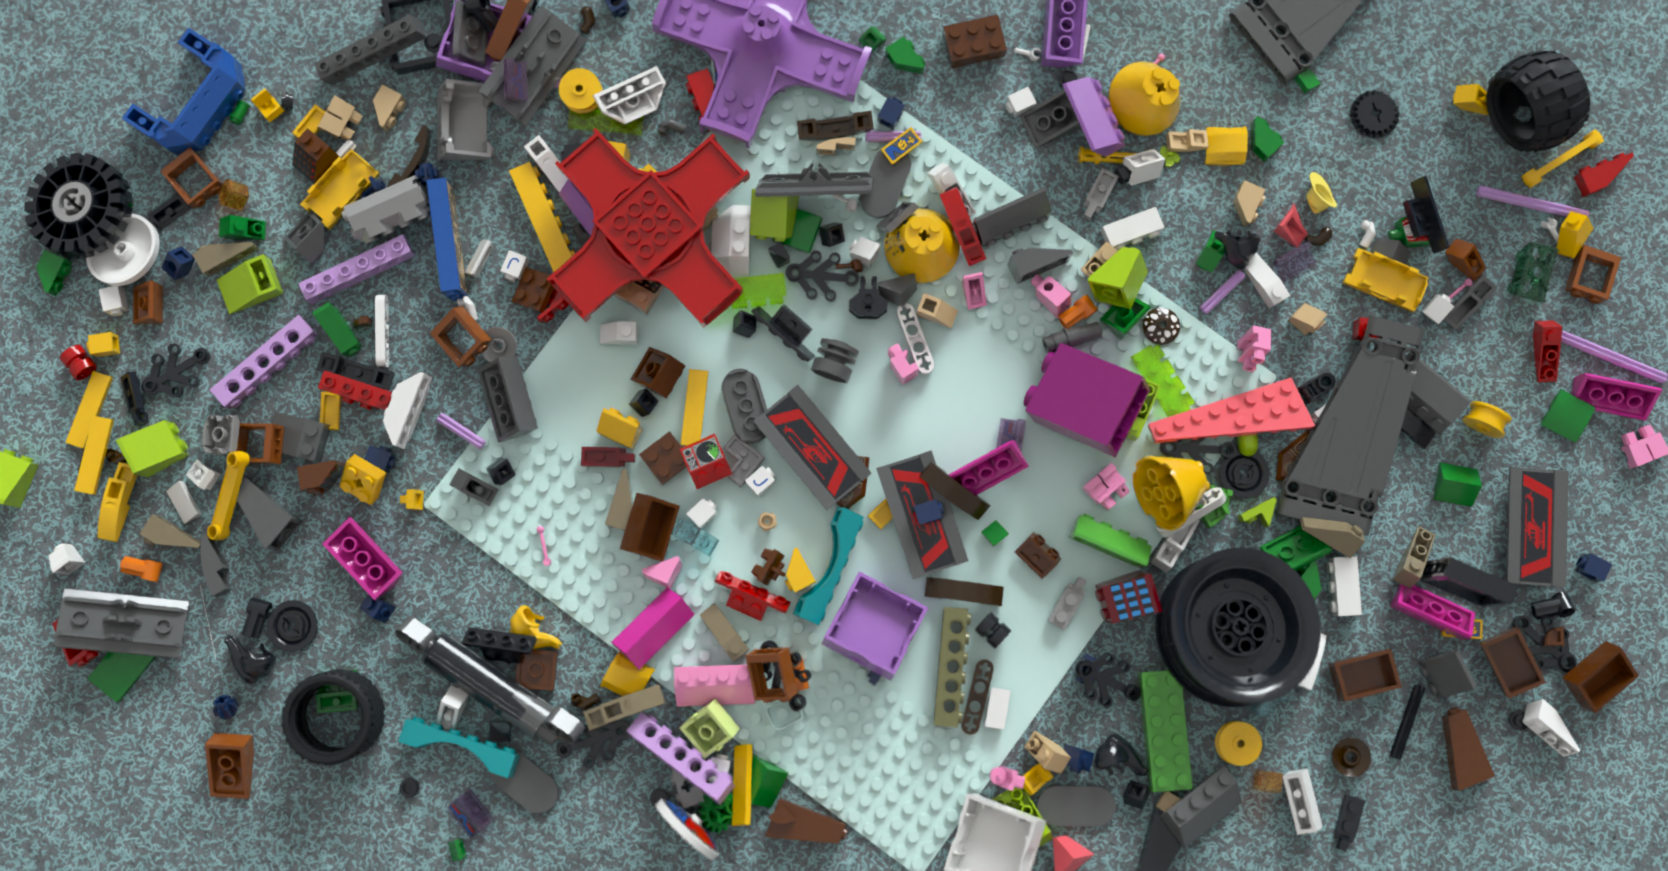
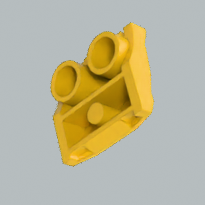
M1246 126L1240 128H1206L1209 147L1206 149L1205 165L1228 166L1245 164L1248 141Z
M618 652L603 677L600 687H605L623 697L643 690L655 669L645 664L638 670L621 652Z

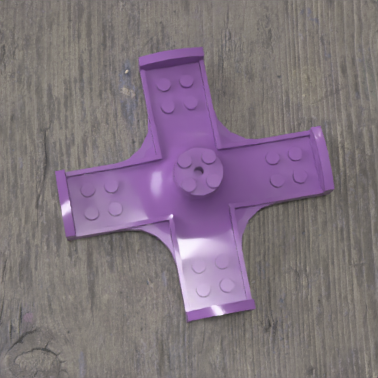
M660 0L652 21L653 32L695 46L707 53L715 63L714 68H716L718 74L717 83L704 117H701L699 122L700 131L704 132L707 129L746 143V147L749 149L766 106L774 95L780 91L785 92L786 88L794 86L809 87L854 103L855 93L868 59H871L872 48L865 46L862 49L818 32L809 21L807 13L808 0Z

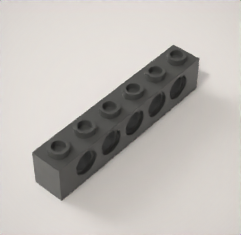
M409 14L315 62V66L320 80L334 85L427 38L422 22Z

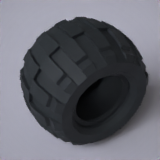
M1536 51L1519 56L1501 67L1488 82L1486 103L1491 122L1500 137L1518 151L1538 152L1552 149L1572 138L1584 127V122L1588 121L1591 105L1587 83L1578 67L1562 53ZM1520 106L1530 107L1532 117L1529 121L1520 122L1513 116Z

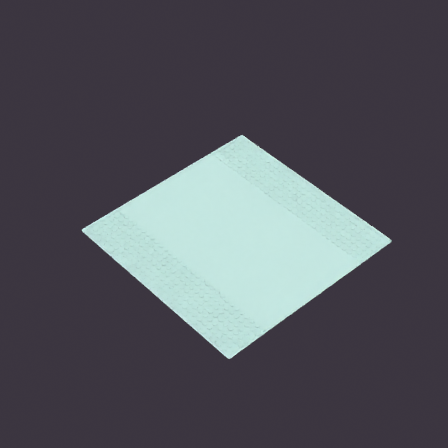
M860 80L857 87L854 103L809 87L794 86L786 88L785 92L780 91L771 98L766 106L750 149L746 147V143L710 131L701 142L703 143L709 136L714 134L717 142L743 171L748 170L750 173L748 181L738 185L715 206L718 209V216L732 205H751L752 189L757 187L759 180L765 174L801 173L811 163L814 164L812 167L813 171H818V163H821L824 168H827L829 173H869L878 151L890 142H866L865 132L848 136L856 138L855 150L836 149L835 156L817 154V145L831 139L799 140L797 121L814 118L816 120L852 116L853 113L872 111L874 126L872 131H906L912 127L914 131L921 132V140L923 142L908 153L911 160V169L896 208L902 202H913L919 207L918 209H931L949 219L941 197L927 175V172L940 163L951 167L976 213L970 217L972 224L974 218L1019 199L1023 195L905 111L894 130L878 123L877 116L887 98L862 80ZM860 194L841 195L847 199H855L858 205L856 212L846 210L847 204L833 197V195L800 196L797 209L822 217L820 227L833 222L842 223L845 242L831 247L823 246L820 230H818L810 253L794 250L792 247L783 245L790 256V263L777 268L768 251V248L777 244L772 241L773 237L761 240L751 235L749 280H736L743 288L744 293L705 328L698 323L694 316L666 287H663L648 314L643 313L614 295L590 315L591 318L586 323L573 309L523 374L538 429L520 437L498 442L490 417L477 434L486 441L485 446L482 449H478L470 443L425 501L424 506L616 651L620 652L611 642L667 588L646 579L642 572V569L662 561L619 549L625 531L605 525L622 469L629 472L633 502L636 493H640L679 505V511L664 561L679 556L683 566L670 590L682 597L695 615L646 663L655 669L651 677L675 694L674 667L747 664L745 655L754 649H760L762 643L767 640L774 641L778 648L789 647L790 653H800L805 669L811 672V679L808 680L809 688L798 691L799 694L806 698V706L802 709L803 719L782 731H776L771 726L765 713L766 706L772 702L764 703L763 700H756L755 704L721 705L740 728L733 738L742 745H752V753L789 772L786 777L789 781L909 871H925L959 824L967 793L979 795L990 780L991 770L1002 764L1104 621L1100 613L1102 609L1101 604L1095 596V585L1141 569L1068 538L1077 516L1088 514L1094 517L1093 521L1100 524L1101 521L1112 525V529L1116 531L1122 529L1129 532L1130 537L1146 539L1148 541L1147 544L1152 546V553L1163 537L1156 528V520L1151 515L1147 516L1138 502L1133 486V473L1136 472L1137 468L1135 464L1141 458L1146 456H1166L1160 452V443L1154 442L1148 429V424L1272 384L1276 380V375L1261 364H1256L1254 372L1243 370V363L1237 361L1242 356L1240 349H1237L1232 343L1146 282H1143L1136 298L1151 306L1148 312L1154 308L1161 307L1173 311L1180 321L1179 335L1169 344L1158 345L1152 343L1143 333L1142 324L1144 317L1147 315L1146 313L1120 340L1100 321V318L1113 305L1095 300L1087 281L1089 277L1081 271V268L1099 249L1050 215L1049 220L1043 224L1038 225V223H1035L1025 232L1017 231L1013 237L1007 240L1002 238L997 240V244L989 248L986 246L982 247L986 259L971 266L968 265L960 246L958 259L950 272L933 282L916 283L917 289L907 301L914 308L915 314L923 293L943 300L957 309L958 313L952 328L917 316L934 361V368L931 373L926 375L919 372L917 377L901 385L890 367L888 349L898 343L902 351L907 349L908 363L911 365L914 363L897 317V309L900 305L888 301L887 312L879 319H857L849 312V300L859 293L860 276H865V289H872V276H877V283L900 277L895 273L885 256L884 240L887 232H880L876 227L885 217L873 218L868 216L861 207ZM712 225L703 232L704 242L710 252L712 246ZM860 237L880 244L879 255L871 267L868 269L862 265L863 271L858 273L859 282L856 286L850 287L845 282L824 280L828 287L836 292V299L833 302H828L825 299V294L813 279L805 278L810 287L817 290V298L809 300L799 283L791 282L786 277L785 271L790 264L802 263L813 251H819L822 259L819 263H812L806 270L813 271L826 261L832 253L840 255L839 264L851 263L854 259L850 257L851 250L849 248L854 240L858 241ZM1017 249L1072 250L1073 255L1069 262L1044 272L1040 276L1044 280L1051 276L1071 293L1070 307L1087 294L1098 309L1093 315L1085 320L1082 319L1071 328L1098 322L1102 330V338L1073 348L1139 374L1144 379L1161 386L1139 438L1136 441L1126 438L1116 458L1035 423L1025 411L1024 397L1026 392L1032 385L1038 386L1044 375L1041 367L1047 353L1043 347L1042 338L1060 332L1064 327L1059 322V319L1037 299L1036 287L1030 283L1032 278L1016 284L1007 264L1011 255H1013L1012 252ZM814 254L812 256V258L815 260L819 259L820 257L818 254ZM833 256L831 260L833 262L838 261V257ZM832 265L825 272L845 274L853 269H836V265ZM794 270L791 274L797 276L799 272ZM982 272L987 306L968 310L961 283L963 276ZM850 276L848 278V281L854 282L855 278L853 276ZM809 291L808 295L810 297L815 296V292ZM828 293L827 297L829 299H832L834 297V294ZM785 304L813 329L802 344L815 357L824 358L823 355L817 352L818 347H822L820 345L822 338L842 341L859 351L857 357H852L856 360L854 365L845 364V366L852 370L849 382H836L812 372L810 369L814 358L809 362L801 360L797 356V352L785 346L782 342L783 340L773 335L764 323L756 322V332L750 338L732 332L734 316L740 310L754 315L751 311L760 306L773 318L780 307ZM903 308L902 312L900 313L901 315H905L907 319L906 322H903L904 324H906L909 321H914L913 318L910 320L908 317V314L911 311L906 310L905 308ZM617 321L637 322L639 326L638 345L600 344V325ZM1164 322L1159 323L1161 328L1166 327ZM910 325L906 329L910 335H915L918 331L914 325ZM916 343L913 349L915 352L921 353L924 350V346L921 343ZM652 347L671 355L686 366L667 399L650 391L659 402L650 415L641 417L629 403L639 390L645 388L630 379L648 348ZM927 353L921 357H916L917 360L919 358L922 359V365L920 367L925 368V370H928V366L930 365V363H926L924 359V356H927ZM689 369L709 371L701 439L712 434L716 435L730 469L737 460L723 449L733 437L734 432L723 399L721 385L726 375L734 369H746L758 378L767 409L798 384L855 454L870 458L868 469L872 474L867 477L865 497L848 509L864 517L863 527L856 535L855 546L848 554V563L841 571L840 582L833 590L832 601L827 605L825 618L819 625L793 615V611L799 597L818 583L829 565L833 548L830 523L837 507H839L837 503L826 510L766 437L758 443H748L765 457L755 471L761 466L765 469L769 467L776 475L774 477L776 482L759 497L746 482L740 488L728 477L696 489L687 467L662 485L639 454L669 431L681 445ZM610 407L621 412L622 417L627 418V416H631L640 422L643 431L633 450L596 432L603 408L607 410ZM1005 422H1008L1009 429V422L1013 423L1010 435L1015 438L1029 467L978 494L979 497L991 505L979 520L973 518L949 501L969 561L913 579L893 519L880 530L867 517L886 498L876 468L932 450L936 465L949 475L1000 447L1003 441L1009 440L1003 434ZM1206 437L1199 445L1221 446L1225 442H1231L1234 437ZM1183 439L1179 444H1188L1191 439ZM1167 444L1166 449L1168 451H1171L1172 446L1170 444ZM582 447H620L621 449H626V453H634L636 460L635 462H625V467H582L581 452ZM1180 452L1185 459L1193 460L1187 452ZM1199 453L1207 463H1211L1213 466L1221 457V454ZM500 458H506L516 475L503 485H495L486 468ZM1110 463H1113L1118 473L1126 480L1124 483L1130 492L1121 499L1114 491L1110 496L1116 504L1109 510H1106L1101 504L1097 505L1084 492L1082 487ZM1205 465L1204 470L1206 472H1209L1210 467L1208 465ZM458 468L499 489L490 506L449 485ZM702 498L706 501L710 499L717 506L715 511L718 514L700 529L686 513ZM764 512L773 513L776 516L777 525L770 531H764L758 525V519ZM997 520L1009 535L992 547L981 531ZM539 526L544 527L543 535L548 558L551 560L549 566L543 564L544 554L540 535L537 532V527ZM1033 532L1040 534L1050 548L1052 547L1058 551L1061 558L1060 562L1043 579L1014 553ZM797 547L816 583L795 593L794 590L789 591L785 583L788 580L786 575L785 577L779 575L776 581L771 579L767 586L758 581L751 571L756 564L764 567L767 561L761 558V554L766 548L770 550L775 549L785 555L782 563L785 564L782 572L787 573L793 550ZM720 571L729 572L736 578L747 580L752 585L765 588L777 596H783L791 602L786 613L768 606L762 621H759L726 606L732 590L715 583V579ZM859 571L883 583L892 591L906 595L928 607L892 680L890 681L881 676L875 686L868 682L870 678L867 675L871 670L821 644ZM932 577L1004 587L1002 606L924 597L926 578ZM1081 577L1086 580L1082 588L1085 591L1084 597L1068 626L1063 630L1047 620L1064 589L1068 587L1069 583L1074 585L1077 578ZM714 603L750 649L735 662H733L700 617V614ZM943 607L968 609V613H971L970 625L966 627V633H969V644L965 645L964 652L968 653L967 664H963L966 680L965 684L961 685V692H964V702L960 704V712L964 714L976 664L980 660L985 659L991 661L994 666L980 727L972 735L966 734L962 730L960 723H958V728L933 725ZM990 612L999 618L1000 624L1004 623L1012 630L995 649L987 642V637H981L975 631V628ZM957 622L952 623L951 631L956 634L959 633L961 625ZM951 642L949 650L952 653H957L959 651V644ZM951 661L948 663L947 669L949 672L954 673L957 671L958 665L956 662ZM772 662L770 666L772 678L766 682L768 689H770L772 686L775 667L772 664ZM984 662V665L979 666L982 674L981 676L977 674L976 679L988 681V677H984L986 671H990V668ZM782 680L780 683V688H783ZM949 681L946 683L945 688L950 693L954 692L956 684L953 681ZM980 681L977 682L974 686L977 693L984 692L985 684ZM991 687L1011 691L1004 730L984 726ZM952 701L945 702L944 710L946 712L953 711L954 703ZM972 701L969 707L972 712H978L981 705L978 701ZM691 706V707L694 708L696 711H699V710H700L701 708H703L704 706ZM780 708L777 711V717L781 720L786 719L789 715L788 710L785 708ZM794 711L797 719L800 716L799 711ZM967 713V717H971L970 722L965 723V726L968 727L967 731H971L972 728L975 729L976 725L973 724V719H978L979 715Z

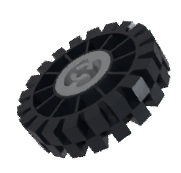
M73 153L70 155V158L65 155L56 159L58 166L50 162L43 168L47 174L46 177L38 173L33 179L39 185L38 189L33 187L28 189L26 196L32 198L33 201H27L24 205V211L30 214L25 217L26 224L32 228L29 230L32 236L50 250L70 258L79 259L80 255L84 258L94 256V250L102 253L108 249L106 241L112 244L118 241L120 237L115 233L117 229L125 232L128 223L122 219L123 217L131 218L133 208L126 205L133 202L132 193L127 191L130 185L123 178L124 175L119 170L94 155L85 153V156L80 153Z

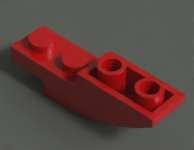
M956 187L939 194L968 265L971 266L985 260L986 256L958 188Z

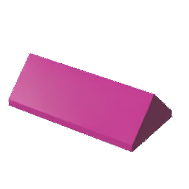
M1588 373L1574 377L1572 395L1595 406V411L1645 421L1662 392V388Z
M1010 440L950 473L949 476L972 493L978 495L1029 466L1016 441Z
M349 517L322 544L374 600L395 587L403 574L352 517Z
M1402 584L1399 585L1390 607L1461 640L1471 639L1475 612L1416 585H1413L1411 588Z
M666 588L611 643L640 670L695 614L682 597Z

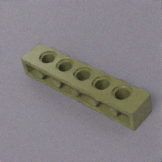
M943 607L933 725L958 728V723H962L963 712H960L959 708L960 704L964 702V692H961V685L965 684L966 680L963 664H967L968 653L964 652L965 645L969 644V633H966V627L970 625L971 613H968V609ZM954 622L961 625V631L957 634L951 631V624ZM951 642L959 644V651L957 653H952L949 650ZM951 661L956 662L958 665V669L954 673L949 672L947 669V665ZM949 681H953L956 684L955 691L951 693L945 688L946 683ZM947 701L954 703V709L951 712L944 710V704Z

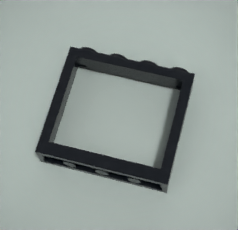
M382 0L383 6H380L382 17H385L386 22L383 24V28L393 23L390 8L428 0ZM443 0L447 27H449L454 4L453 0ZM399 52L392 55L390 66L398 75L437 68V55L400 63Z
M1451 557L1427 561L1422 577L1419 579L1482 607L1511 605L1515 597H1518V585Z

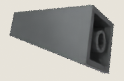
M242 478L237 501L262 546L265 549L278 551L303 521L251 478Z

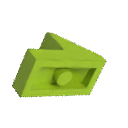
M1276 498L1268 499L1238 515L1237 518L1240 523L1246 521L1249 524L1257 520L1256 515H1258L1264 527H1269Z

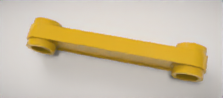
M1596 129L1582 137L1583 142L1537 171L1533 168L1522 175V181L1529 189L1543 181L1541 177L1587 147L1592 150L1603 143V136Z
M233 451L227 455V467L212 523L207 529V535L211 540H224L230 535L229 526L245 467L248 466L250 460L246 452Z

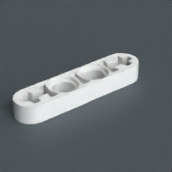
M387 295L375 296V358L378 368L389 367V343H387V340H389V325H387L389 311Z
M906 303L904 307H898L897 317L913 360L918 366L919 372L926 375L932 372L934 361L914 308ZM903 308L911 311L908 317L910 320L913 318L914 321H909L906 324L903 323L907 320L905 315L900 314ZM908 326H916L917 333L915 335L908 334L906 330ZM914 344H923L924 350L921 353L915 352L913 349ZM927 353V356H924V359L926 363H930V365L928 366V370H925V368L920 367L922 365V359L919 358L917 360L916 357H921Z
M1216 487L1205 492L1197 506L1204 505L1203 508L1195 510V507L1182 527L1170 531L1156 525L1159 534L1162 537H1170L1223 505L1226 501L1223 490Z

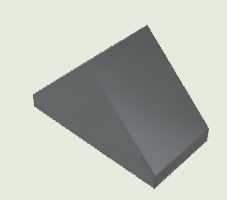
M1375 238L1370 253H1380L1405 265L1411 254L1400 241Z
M914 273L877 283L879 294L883 298L904 307L917 289Z

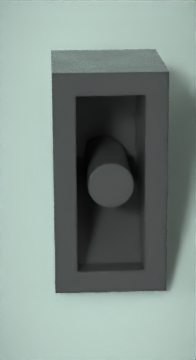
M458 468L449 484L488 506L491 505L499 490Z

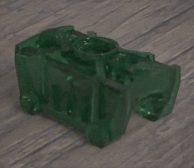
M1535 242L1526 244L1515 255L1517 263L1512 283L1507 286V292L1545 303L1546 293L1549 291L1548 285L1551 273L1556 263V254L1559 250ZM1534 247L1538 248V254L1540 255L1536 260L1532 255ZM1535 267L1541 269L1540 277L1534 274ZM1531 279L1530 284L1532 288L1525 294L1523 293L1525 282Z

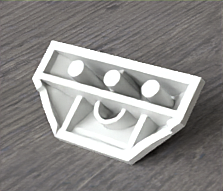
M656 66L593 95V98L603 114L625 125L657 110L666 82Z
M732 205L712 221L711 254L735 280H749L751 205Z
M420 372L397 384L391 394L389 406L384 412L383 422L392 445L405 449L406 443L413 434L428 395L429 383H431L432 377Z

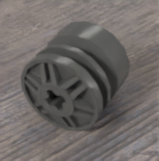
M822 338L820 341L822 347H818L817 352L823 355L824 358L815 357L810 370L824 378L840 383H848L852 370L845 366V364L854 365L856 360L852 357H857L859 351L842 341Z

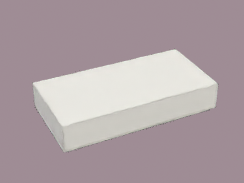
M991 687L984 726L1005 729L1010 690Z

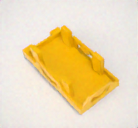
M350 149L342 159L338 157L321 178L307 190L309 195L300 205L308 212L313 210L323 219L321 222L330 230L343 216L341 212L345 211L344 206L357 201L361 194L372 185L369 177L372 175L377 179L381 174Z
M1357 248L1353 255L1355 263L1351 273L1345 275L1342 283L1409 312H1415L1423 298L1429 277L1420 274V270L1409 267L1380 253H1370Z

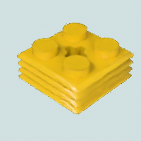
M353 454L346 461L339 487L344 492L357 497L361 502L372 505L379 498L386 472Z

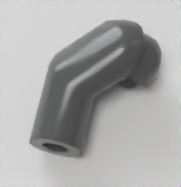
M671 119L660 122L657 132L661 135H666L668 130H674L683 134L686 125Z
M581 223L572 227L580 243L585 244L591 237L588 232H585Z

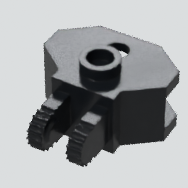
M860 276L859 293L849 300V312L857 319H879L887 312L888 301L878 293L877 276H872V289H865V276Z

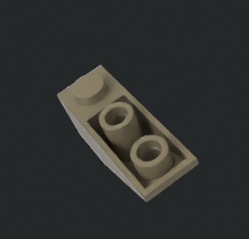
M1420 526L1417 527L1396 568L1393 580L1411 588L1421 579L1436 536L1435 534Z

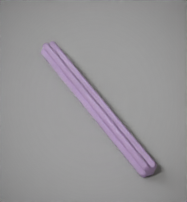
M1482 185L1478 187L1476 195L1479 197L1567 217L1570 211L1589 217L1588 210Z
M1562 331V343L1659 383H1665L1668 378V374Z

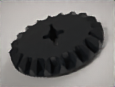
M1376 90L1366 91L1360 94L1351 106V122L1362 135L1369 138H1381L1390 134L1396 128L1400 115L1398 112L1399 106L1395 104V100L1390 97V94L1386 95L1383 91L1379 92ZM1373 109L1380 113L1377 118L1375 115H1371Z
M1236 449V453L1232 457L1222 460L1219 468V478L1222 486L1225 489L1233 490V496L1239 498H1251L1258 495L1265 489L1269 481L1268 464L1258 452L1252 456H1245ZM1251 466L1247 472L1248 478L1243 477L1237 481L1241 474L1239 470H1245Z
M290 600L279 604L272 610L267 620V633L270 640L275 646L285 651H298L305 648L316 637L318 630L316 613L310 606L301 601ZM288 621H296L297 630H289L290 624Z

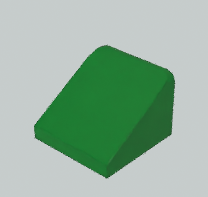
M870 26L858 41L864 47L872 48L873 52L887 39L875 26Z
M1311 69L1300 73L1295 78L1304 94L1321 84Z
M997 520L981 531L992 547L1009 535Z
M461 838L448 842L452 861L466 858L467 855Z

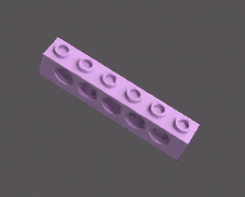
M402 234L298 284L306 301L315 304L414 257L415 253L408 239Z
M297 315L214 385L210 391L224 407L228 409L238 407L246 395H252L257 390L256 387L259 384L269 381L272 373L283 369L286 366L285 362L290 358L297 357L304 346H309L316 340L315 337L318 334L302 316ZM298 334V340L292 343V337ZM280 347H283V353L281 355H277V350ZM268 359V366L263 368V362ZM254 372L253 379L248 380V374ZM238 384L239 390L233 393V387Z
M641 712L626 730L627 733L720 805L735 787L731 781L733 778L725 771L720 773L716 769L718 766L708 759L707 762L701 758L702 754L695 748L690 750L686 747L687 743L679 736L677 739L671 735L672 731L665 725L660 727L656 724L657 720L652 715L648 714L646 716ZM650 731H656L653 737H647ZM665 742H671L669 748L662 749ZM686 753V757L683 760H677L679 754ZM695 765H701V769L698 772H692ZM716 776L714 783H707L709 777Z

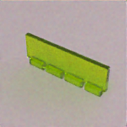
M599 107L585 114L575 113L569 109L567 128L591 131L596 128L602 132L642 135L644 116L624 125L603 114Z
M784 273L734 278L743 288L744 293L732 304V309L748 308L747 300H751V307L766 306V298H770V305L784 304L783 296H786Z
M1159 344L1153 348L1149 345L1130 358L1144 379L1161 386L1156 399L1167 417L1191 410L1189 406L1193 405L1195 401L1189 392L1181 395L1180 392L1186 389L1178 375L1171 379L1170 375L1176 371L1168 359L1161 363L1160 359L1166 356Z

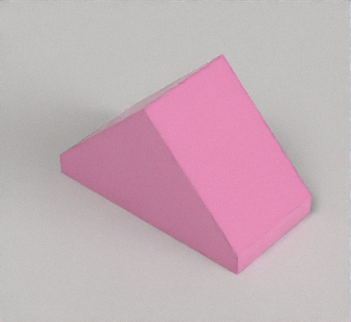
M983 273L963 276L961 283L968 310L987 306Z
M679 556L644 568L642 572L646 579L671 589L683 564Z

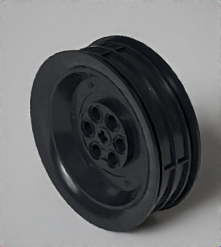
M1229 548L1212 553L1203 559L1189 564L1177 573L1168 583L1159 602L1162 612L1156 613L1155 632L1162 660L1173 678L1186 691L1207 703L1233 708L1277 699L1292 691L1304 680L1317 657L1321 638V625L1314 597L1304 580L1293 568L1267 552L1252 548ZM1230 604L1234 607V613L1229 610ZM1248 610L1252 612V619L1247 614ZM1216 618L1221 620V627L1216 623ZM1254 629L1258 632V638L1253 634ZM1222 637L1227 640L1226 646L1222 643ZM1241 643L1246 647L1245 652L1240 647Z

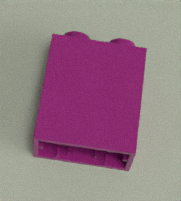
M1060 343L1055 353L1049 352L1045 356L1041 367L1044 375L1039 385H1032L1026 392L1024 397L1025 411L1035 423L1116 458L1151 389L1143 376Z

